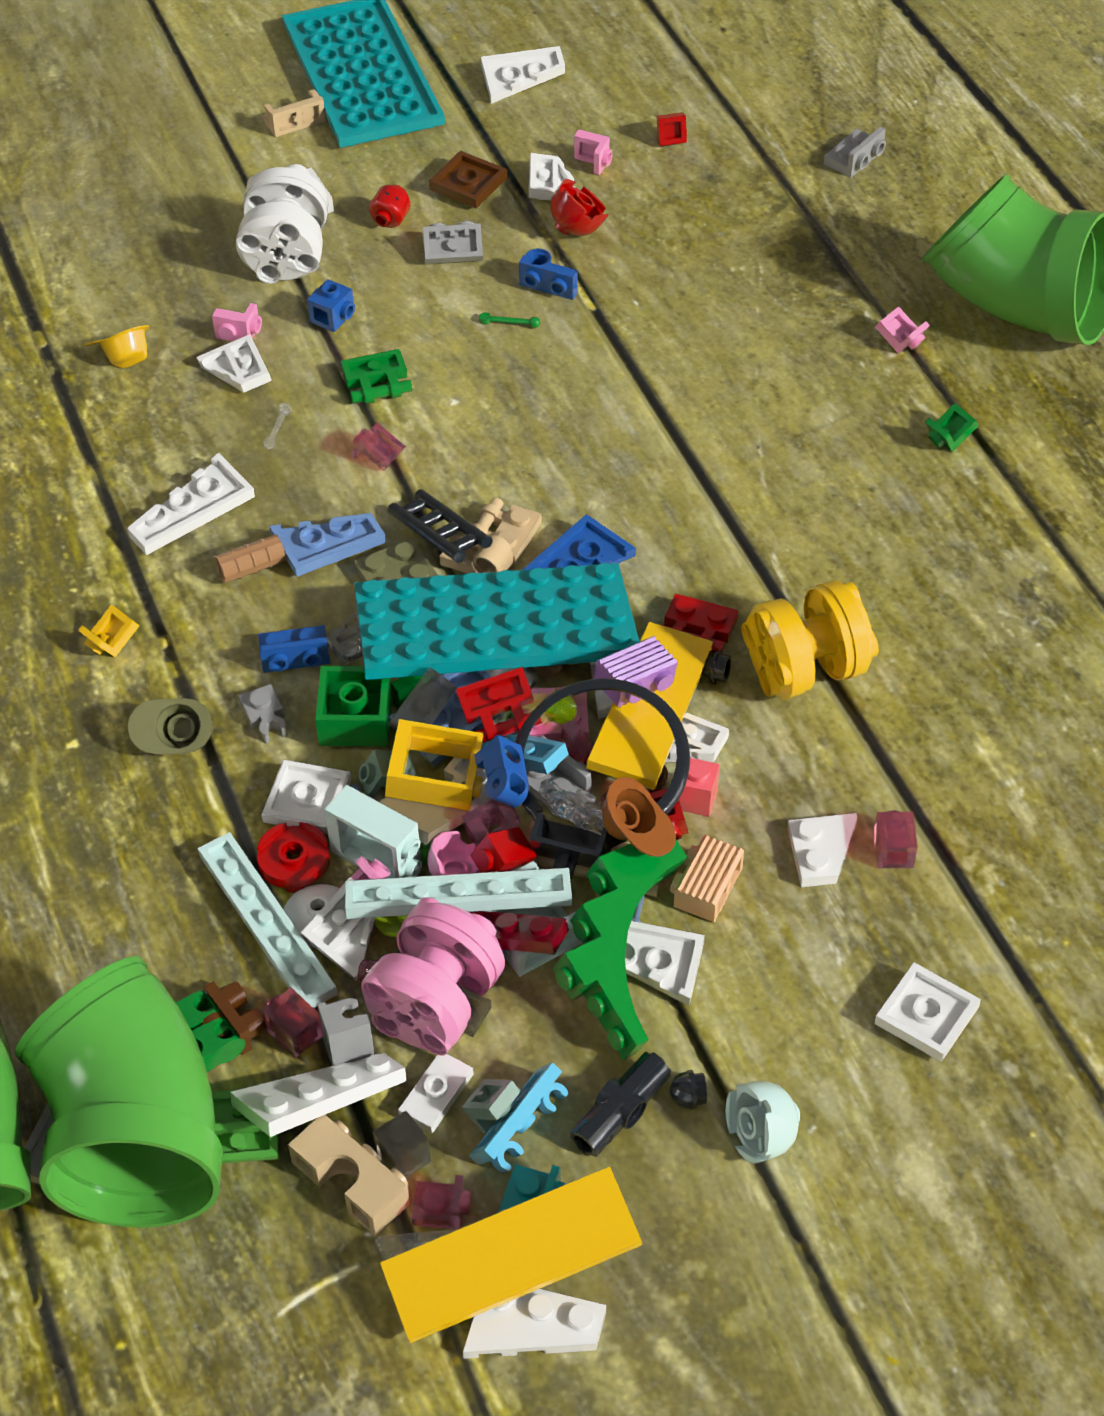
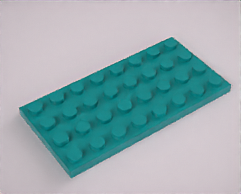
M351 0L281 15L282 24L312 89H315L319 96L323 98L325 117L340 148L373 140L377 141L395 135H404L422 129H431L445 124V115L386 0Z
M619 563L354 582L366 680L597 662L601 658L639 642Z

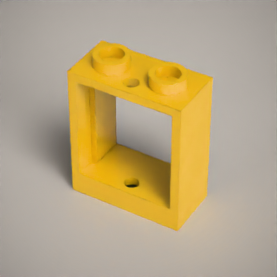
M399 719L387 772L385 797L470 811L472 797L479 798L483 777L477 776L478 769L482 768L476 766L474 754L482 748L483 733ZM409 750L469 759L465 784L405 774Z

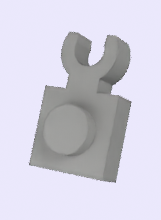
M271 684L239 695L240 705L251 727L259 726L261 738L265 743L270 742L268 732L273 729L279 730L282 737L287 736L286 723L282 718L284 717L283 708Z

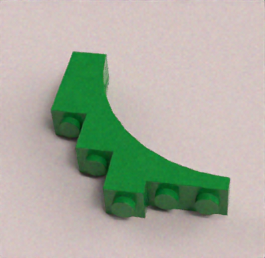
M676 838L675 845L671 851L661 857L646 855L636 849L631 843L598 857L586 874L592 889L600 897L582 904L570 919L574 934L583 942V945L564 953L553 967L558 985L567 992L571 1001L583 995L585 996L590 1012L598 1018L607 1033L609 1044L618 1051L622 1060L634 1056L649 1040L635 1013L627 984L625 953L628 930L635 909L642 897L654 885L673 875L688 858Z

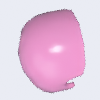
M458 831L441 832L433 838L429 850L427 865L430 874L438 876L480 873L470 856L477 847L476 844L463 842Z

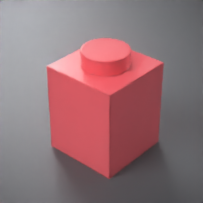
M690 757L687 782L679 798L682 811L706 817L710 816L718 791L720 764Z

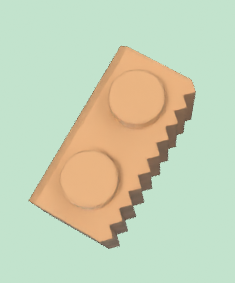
M704 835L698 846L692 845L687 853L688 858L685 860L687 868L684 873H676L670 892L674 894L675 908L715 922L742 871L744 850L737 848L735 845L730 846L728 842L723 843L721 840L717 841L714 837L710 838L708 835Z

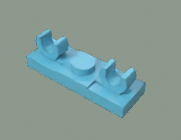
M553 1062L536 1069L521 1088V1092L512 1102L511 1110L504 1117L496 1120L469 1155L474 1162L481 1165L491 1161L497 1171L501 1173L510 1171L512 1167L504 1159L505 1150L513 1157L521 1156L524 1152L517 1142L509 1141L514 1133L522 1134L531 1126L536 1118L533 1112L537 1107L545 1114H551L556 1111V1106L549 1100L550 1092L559 1100L569 1094L562 1084L554 1083L562 1071Z

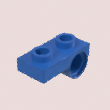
M532 249L523 255L519 261V285L573 300L578 293L577 270L551 263V254L545 249Z

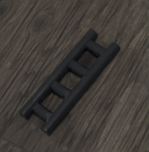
M423 489L416 491V500L403 507L397 503H391L388 507L389 514L456 563L464 560L465 550L477 544L483 548H489L492 545L493 539ZM427 508L432 511L420 518L414 516ZM442 520L448 522L447 525L435 531L430 528ZM459 532L466 535L452 543L447 540V538Z

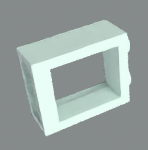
M345 785L324 809L331 852L357 867L359 866L356 864V861L360 857L371 861L376 858L391 872L388 878L417 877L422 868L418 823L356 789Z

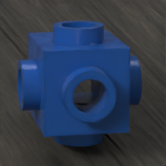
M329 279L319 288L315 289L307 299L310 322L332 332H335L346 320L350 319L355 312L352 289Z

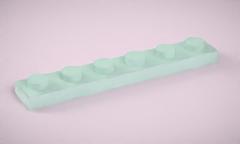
M228 832L199 847L200 858L303 1011L307 1012L318 1006L317 1004L338 995L335 984L232 834Z
M569 868L345 881L346 919L408 915L423 897L433 898L440 903L454 905L467 912L572 906Z

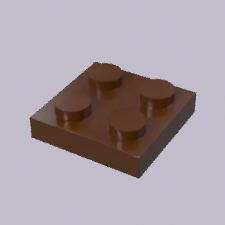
M459 151L429 180V190L477 209L507 179V169L466 152Z

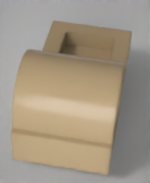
M453 535L449 541L452 543L462 538V536ZM489 535L493 539L492 545L489 548H483L477 544L465 550V558L460 563H456L442 552L440 555V565L467 574L500 572L510 568L513 563V553L505 539L496 535Z

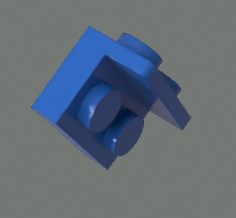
M325 625L258 634L263 673L330 664Z

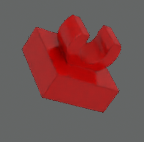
M684 112L656 116L657 137L660 146L687 143L686 115Z

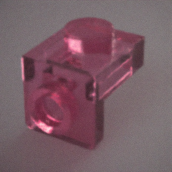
M574 720L562 724L561 740L559 742L566 744L568 754L576 762H582L587 766V760L595 742L590 744Z

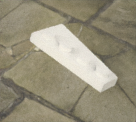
M218 453L211 459L212 464L204 470L199 468L191 475L192 480L183 488L176 487L169 493L170 498L162 505H154L127 528L129 537L145 555H148L254 498V488Z
M375 1054L359 1060L230 1092L231 1104L271 1137L406 1081L405 1067L387 1054Z

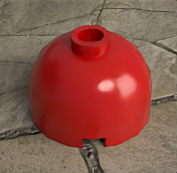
M565 179L551 197L550 210L553 219L556 221L555 227L565 235L570 233L575 236H587L596 231L608 218V214H603L606 207L589 189L583 186L579 190L573 187L576 183L575 181Z

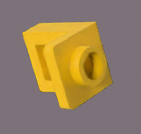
M111 604L91 631L83 625L78 631L87 637L84 644L99 655L106 651L116 657L140 625Z

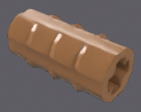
M274 534L263 539L259 538L255 542L244 544L233 550L229 549L227 552L214 556L222 581L227 583L285 562L286 554L278 535Z

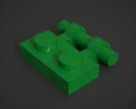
M400 349L340 361L348 390L361 388V390L350 392L353 404L364 402L365 404L374 403L375 399L391 396L392 399L401 397L402 393L413 391L410 379L398 381V379L407 378V368ZM387 382V384H385V385H380V386H375V387H372V386H371V385H374V384H379V383Z

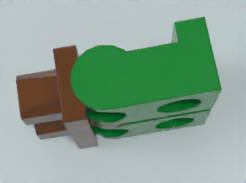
M213 981L205 985L204 990L197 991L175 1002L194 1034L207 1072L220 1064L232 1061L240 1053L244 1055L252 1050L251 1039L266 1029L264 1016L257 1007H253L241 1015L236 1012V1009L248 1003L247 996L237 981L220 989Z

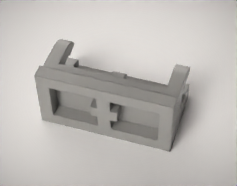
M347 998L327 1005L325 1002L317 1004L324 1045L332 1066L374 1055L371 1027L367 1014L355 1015L353 1018L342 1016L345 1010L358 1007L357 999Z

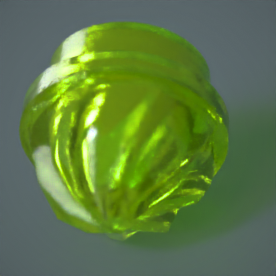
M569 695L552 705L544 714L548 716L547 720L549 722L565 724L575 718L577 705Z

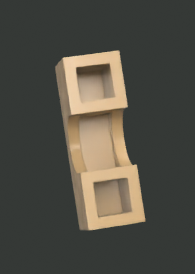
M322 1115L316 1118L288 1144L292 1164L319 1188L329 1178L337 1174H349L357 1178L355 1184L344 1193L347 1212L375 1237L410 1204L409 1184L403 1174L395 1168L389 1170L380 1162L378 1154L369 1145L363 1144L361 1146L352 1138L350 1130L339 1120L333 1122L326 1115Z

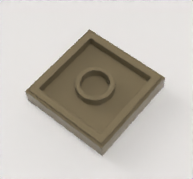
M390 797L379 801L381 804L418 823L419 840L426 845L431 843L433 838L441 832L451 831L469 819V811Z

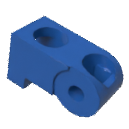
M497 735L474 754L476 766L485 769L487 796L509 807L516 808L524 802L529 790L522 746Z

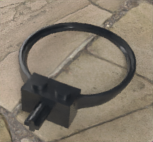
M608 678L580 681L548 696L530 713L523 723L515 743L522 746L524 756L526 741L535 723L547 709L571 694L574 696L595 690H614L636 696L650 704L666 719L676 744L677 759L674 776L666 793L657 804L668 815L683 793L690 768V748L685 729L677 714L666 701L641 685L625 680ZM529 790L527 797L522 803L527 814L535 822L529 838L536 855L555 859L553 869L569 868L570 883L576 865L591 868L598 857L611 852L613 847L627 842L614 838L604 828L601 833L547 820L545 814H542V806L535 800Z

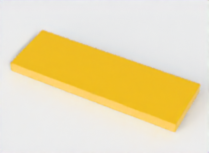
M649 622L641 641L655 636L656 640L660 641V644L664 645V648L668 649L669 654H672L673 658H676L678 662L673 683L663 691L656 690L654 693L666 701L682 723L706 665L707 658L712 650L713 641ZM642 699L636 703L628 702L621 707H618L613 702L587 760L586 768L618 779L621 777L633 778L644 787L654 790L675 740L672 730L666 719Z
M609 1166L380 1262L408 1340L412 1343L642 1246V1240Z

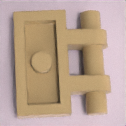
M494 497L489 504L484 505L480 511L481 518L473 525L487 535H496L505 539L513 553V563L511 565L516 566L542 523V514L512 505L507 513L500 510L503 507V501ZM491 525L498 527L495 532L488 531Z

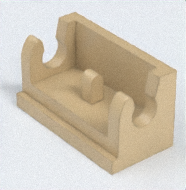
M315 89L308 91L312 98L277 109H273L269 103L263 105L264 110L267 112V114L263 115L264 122L275 137L326 122L324 101Z

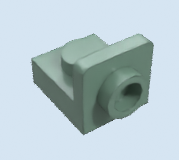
M484 1079L461 1108L480 1131L486 1134L496 1120L504 1117L511 1110L512 1102L521 1091L512 1080Z

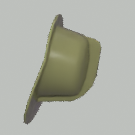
M186 698L154 699L145 701L134 709L129 717L127 728L129 737L134 745L145 753L156 755L187 754L199 750L206 744L211 736L213 723L207 708L196 700Z

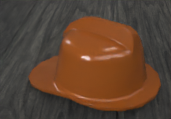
M621 777L614 780L608 787L606 801L601 805V816L605 829L614 838L629 841L636 849L646 855L661 857L668 854L674 847L676 838L673 824L640 782L629 777Z

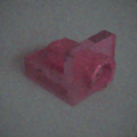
M377 422L369 431L363 428L355 437L353 443L356 446L351 456L356 459L363 453L385 471L403 452L406 446Z
M455 1175L454 1184L417 1181L411 1217L412 1225L460 1229L462 1214H470L472 1191L465 1190L464 1175Z

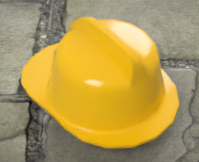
M150 326L134 327L110 338L85 343L83 347L100 345L113 365L120 368L132 367L147 358L145 332L150 329Z

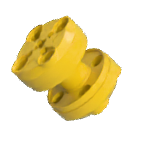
M831 580L809 589L804 597L805 620L802 621L793 606L782 598L764 601L752 607L746 622L742 624L741 630L758 675L760 686L767 697L776 695L781 699L787 700L811 690L815 682L814 659H818L824 671L837 681L851 679L867 672L873 657L878 655L879 648L875 634L871 629L869 618L861 602L859 591L853 582L843 584L838 580Z

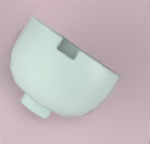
M750 1081L736 1085L737 1090L729 1092L727 1096L725 1112L729 1134L736 1132L743 1144L742 1146H735L738 1153L746 1161L752 1163L767 1161L785 1153L793 1145L797 1137L800 1121L799 1108L793 1102L791 1096L780 1085L767 1081Z

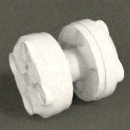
M291 164L287 167L266 169L250 177L247 181L243 200L244 217L238 228L236 248L243 263L254 271L259 280L264 283L272 284L279 280L298 279L319 268L323 247L321 230L327 219L329 201L323 186L309 174V171L304 166Z

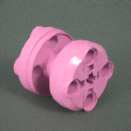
M423 897L405 918L397 934V945L401 954L391 953L382 956L372 966L362 981L361 989L364 1001L372 1015L371 1022L376 1029L389 1037L398 1038L409 1045L426 1049L435 1055H446L463 1034L471 1017V1007L467 998H476L486 994L494 986L504 970L505 959L500 944L495 937L496 929L494 925L481 915L471 914L454 905L440 903L433 898Z

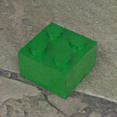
M321 666L315 716L319 746H388L392 705L391 678L366 680L364 666Z

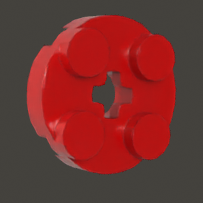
M299 822V826L287 827V823L278 824L269 829L258 843L257 861L261 875L272 885L284 888L290 893H296L303 889L304 886L317 881L330 865L326 837L317 827L309 823ZM298 851L301 852L299 854V858L293 860L287 859V852H291L293 854Z

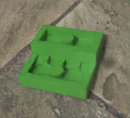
M236 1090L212 1092L215 1134L219 1138L223 1149L222 1164L279 1159L280 1133L271 1137L236 1110L231 1104L230 1092Z

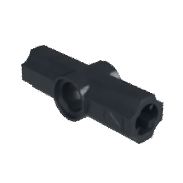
M645 1051L619 1080L613 1078L605 1084L599 1092L593 1108L570 1131V1138L575 1142L579 1150L587 1156L597 1157L623 1128L628 1130L638 1122L647 1107V1102L671 1077V1069L665 1064L664 1059L654 1052L648 1053Z

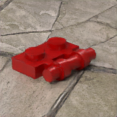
M675 593L664 616V625L662 626L713 641L711 652L722 651L723 653L725 642L728 643L737 622L738 610Z
M522 667L456 689L467 724L481 721L483 724V729L474 731L483 733L482 743L490 742L497 735L503 737L519 732L523 723L530 715V713L524 714L522 706L534 703V697ZM511 710L514 718L494 724L493 716ZM541 717L538 719L535 725L542 723Z

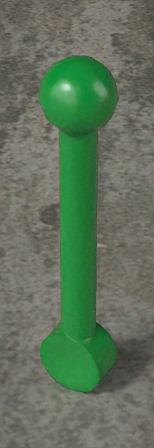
M487 312L479 315V321L484 325L490 322L530 325L532 328H537L540 325L538 317H531L530 319L491 316Z

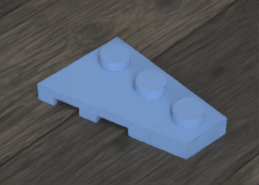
M371 513L335 517L329 523L311 525V521L299 522V527L282 529L281 524L269 526L270 534L278 535L286 554V560L296 577L386 543L385 533Z

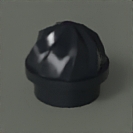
M687 1070L675 1076L669 1092L672 1099L678 1105L684 1108L696 1109L697 1105L707 1104V1087L704 1073H694L693 1070Z

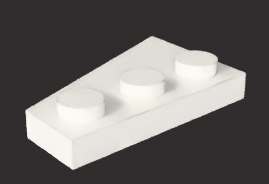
M631 921L625 953L626 973L690 1006L705 935Z
M543 1289L535 1290L474 1316L463 1350L464 1359L479 1358V1354L501 1353L502 1356H515L517 1352L543 1350L545 1354L596 1351L606 1315V1305Z

